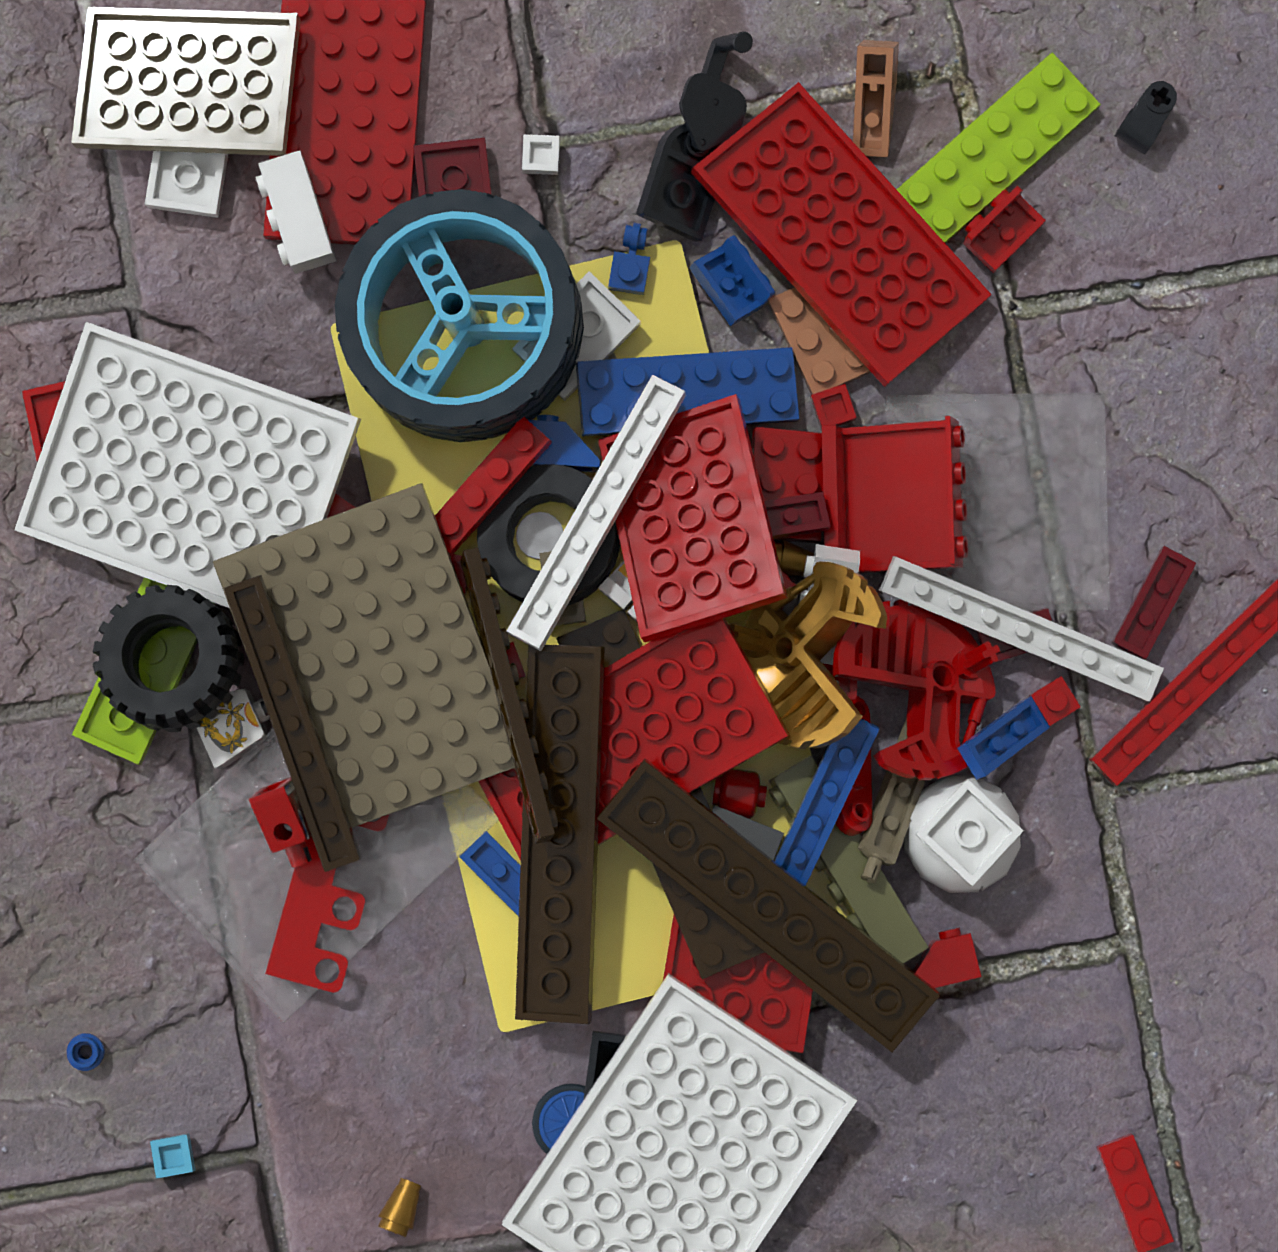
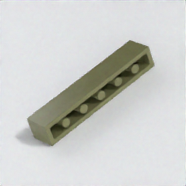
M812 756L803 759L769 780L772 788L768 791L779 809L785 807L792 818L788 821L789 827L818 769V765ZM835 824L814 868L817 872L823 870L831 883L827 885V889L838 905L842 902L850 914L846 918L902 963L907 962L929 947L882 870L880 869L875 884L862 880L861 875L864 872L868 858L858 850L861 841L860 834L855 836L846 835Z

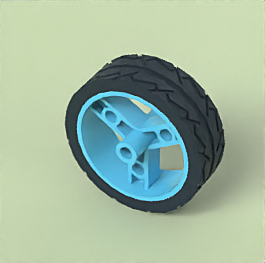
M458 189L433 192V194H425L401 203L379 218L378 223L371 225L353 247L342 270L345 273L339 279L335 300L336 330L339 332L338 341L346 363L365 391L384 411L401 425L425 436L454 442H470L504 435L522 418L525 417L527 420H533L542 413V410L548 408L565 388L577 363L576 360L579 357L584 331L582 302H580L581 296L564 253L541 222L521 206L496 195ZM461 239L485 240L507 247L523 257L538 272L545 290V296L470 295L443 243ZM410 262L434 306L436 314L394 377L384 361L379 344L378 320L383 299L392 280ZM443 264V269L439 274L434 276L428 275V270L431 266ZM479 310L497 312V322L485 324ZM512 313H524L523 319L518 324L512 325L507 323L508 317ZM447 329L453 341L446 350H441L437 343L444 330ZM482 340L538 341L531 356L518 372L499 386L471 396L459 398L436 397L468 347L476 346ZM428 358H439V362L434 369H423V364Z

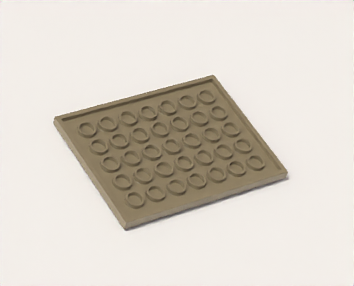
M423 483L212 561L223 591L225 587L262 575L351 828L515 768L481 638Z

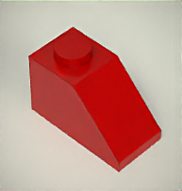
M960 927L938 932L940 939L930 941L929 948L924 951L913 969V972L934 988L982 977L971 933L961 934Z

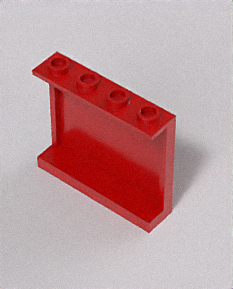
M945 416V420L850 428H841L837 425L821 426L823 494L831 526L828 531H824V545L860 551L858 574L887 572L893 556L927 570L963 568V558L968 557V540L966 536H962V521L967 519V504L965 499H961V484L966 482V468L964 462H960V448H963L965 445V432L963 426L959 425V421L952 416Z

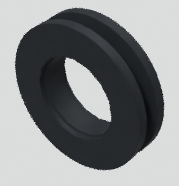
M555 464L532 466L478 526L477 543L481 558H487L491 577L506 593L523 603L540 573V570H533L523 564L516 556L513 543L516 526L525 513L536 505L543 503H565L576 509L592 482V479L584 473L567 466ZM616 521L568 605L575 604L590 596L611 574L617 562L621 545Z

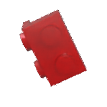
M1018 185L1010 193L1004 189L991 202L990 205L994 209L985 218L981 214L977 215L965 228L968 234L963 244L993 274L1046 222L1021 196L1023 190Z

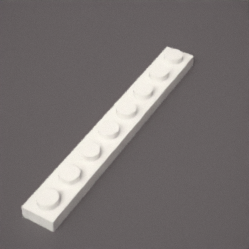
M652 375L508 627L507 633L542 651L685 399L686 393L684 390Z
M895 556L891 560L879 591L1148 702L1151 701L1164 669Z

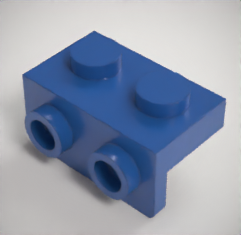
M735 235L727 238L721 247L694 261L689 267L730 326L760 310L775 294L767 276L760 271L750 257L747 248L739 242Z

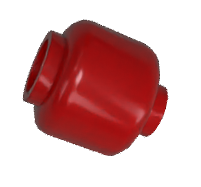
M733 768L715 779L712 805H718L720 808L751 819L756 814L757 807H765L767 786L760 785V776L757 772Z

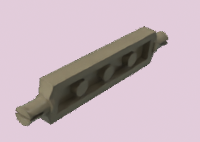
M905 719L897 743L907 739V719ZM886 770L872 808V824L864 831L858 846V850L868 858L864 872L861 875L862 880L875 884L881 866H890L896 863L911 822L910 817L923 789L924 780H919L917 777L912 779L905 778Z

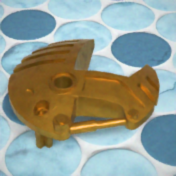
M817 562L813 566V574L795 586L786 589L787 599L752 609L745 626L730 623L732 632L790 734L789 737L780 741L779 744L788 745L790 743L789 747L806 749L809 746L811 748H821L830 745L849 734L863 717L820 660L837 644L852 622L886 629L887 614L875 589L872 586H868V581L862 575L854 573V570L831 562ZM814 584L813 588L789 616L781 609L797 598L799 593Z

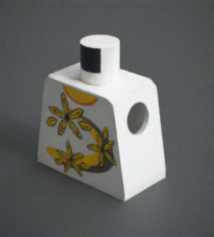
M245 688L229 692L234 697L228 705L222 702L216 708L220 714L212 720L207 717L201 719V726L197 727L212 764L216 769L226 768L270 737L264 724L270 717L263 698L255 702L250 691Z

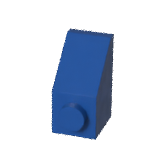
M538 415L537 420H528L552 441L532 466L555 464L567 466L580 472L597 473L601 466L600 459L566 422L559 421V417L555 415Z

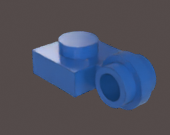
M634 223L633 226L626 225L623 247L629 248V254L614 251L608 290L644 295L650 257L636 254L637 249H645L648 228H642L640 223Z

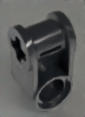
M1165 81L1152 83L1141 95L1134 108L1129 111L1114 136L1145 155L1163 128V123L1175 106L1177 93L1174 87ZM1156 95L1162 98L1159 107L1152 104Z

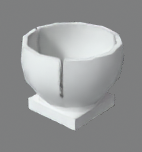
M974 775L948 776L935 781L921 791L918 802L910 817L912 821L904 838L905 853L922 879L949 893L979 892L980 889L983 891L1007 875L1021 848L1020 834L1024 830L1020 828L1018 813L1001 788L982 778L976 780Z

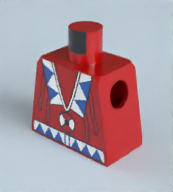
M291 777L258 790L249 798V802L272 853L285 849L292 868L310 862L312 857L306 841L312 835ZM284 824L289 825L292 831L287 830Z

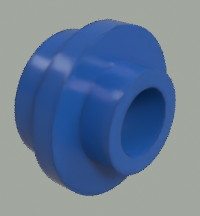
M90 1033L75 1036L67 1047L69 1063L81 1071L96 1068L102 1062L105 1054L102 1041ZM83 1045H89L92 1048V1056L89 1059L83 1058L80 1053Z

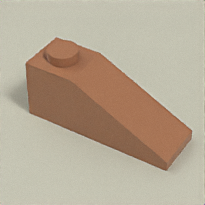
M863 40L857 46L853 142L866 156H889L897 84L899 42Z

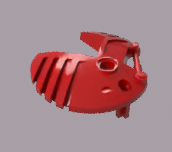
M898 599L893 603V606H890V601H884L882 603L887 614L886 629L857 623L855 627V622H852L836 644L833 653V676L909 690L907 739L880 750L873 755L879 766L891 773L909 779L917 777L919 780L925 781L935 777L941 779L951 776L968 767L957 749L961 745L959 741L960 703H973L967 720L968 726L963 744L975 735L977 727L980 726L987 701L995 697V683L989 665L999 660L996 654L1000 652V648L998 645L992 647L990 641L978 645L972 635L961 624L913 604L909 606L906 601Z

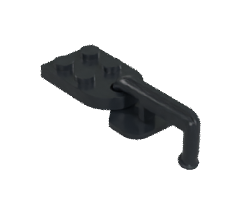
M742 31L715 38L711 42L702 72L692 75L686 81L679 102V109L685 124L670 128L661 137L636 211V215L694 242L702 241L715 199L695 178L691 171L695 165L742 127L747 110L745 97L739 90L720 81L728 51L735 50L738 53H746L751 49L753 38L748 32Z

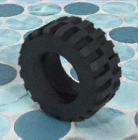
M155 585L146 587V594L142 596L135 591L126 596L128 604L123 608L116 604L110 610L114 617L109 624L103 621L98 630L103 634L102 641H95L93 653L99 656V661L93 663L94 674L101 678L98 686L102 694L110 699L109 703L117 711L149 729L181 732L184 726L191 730L200 727L201 719L207 717L212 720L220 714L216 708L222 702L228 705L234 697L229 693L232 685L239 686L242 675L237 672V668L244 665V654L238 650V646L242 644L239 633L232 628L233 623L226 614L209 599H206L194 590L188 589L185 591L177 585H167L165 590ZM176 626L189 629L196 636L199 643V659L193 674L186 682L173 690L156 692L149 689L142 682L139 674V659L145 644L152 636L163 629Z

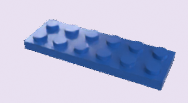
M793 347L578 361L576 363L582 436L620 433L652 375L685 391L686 397L677 413L736 394L741 402L746 425L794 422L799 420Z

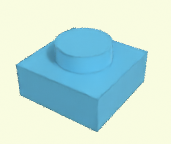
M189 1133L150 1141L156 1179L195 1171Z

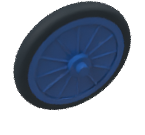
M563 1084L554 1087L536 1105L532 1119L533 1134L539 1147L546 1154H548L583 1102L584 1085Z

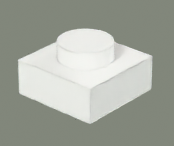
M524 134L522 173L558 175L560 136Z

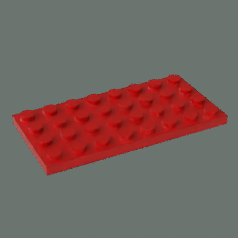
M282 0L281 13H298L301 18L286 155L301 151L331 243L355 245L371 225L378 223L379 218L399 204L412 200L415 165L413 145H416L427 0ZM270 155L269 160L280 156ZM267 196L263 236L265 239L282 240L280 231L273 232L266 211L272 209L269 196Z
M799 82L701 160L691 171L695 178L884 387L890 384L992 295Z
M725 618L650 641L604 668L599 814L644 758L688 793H691L790 736ZM512 768L478 782L521 860L523 796L516 770ZM600 821L598 826V845L617 835Z

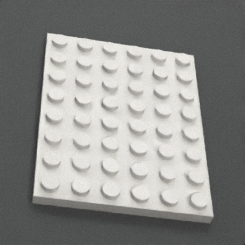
M86 322L15 530L164 585H177L185 591L188 589L194 590L211 602L229 608L212 561L326 519L361 419Z
M668 973L503 1219L502 1225L542 1252H755L857 1102V1098Z

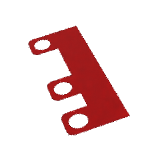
M389 814L382 816L377 821L366 822L358 826L381 831L387 825ZM311 836L306 841L312 860L294 868L265 974L334 993L342 988L348 960L344 955L315 947L321 923L346 930L356 929L361 920L365 898L358 892L332 886L336 868L324 872ZM340 897H348L356 905V913L348 921L338 920L333 914V904ZM323 959H331L339 967V975L331 983L321 982L316 976V966Z

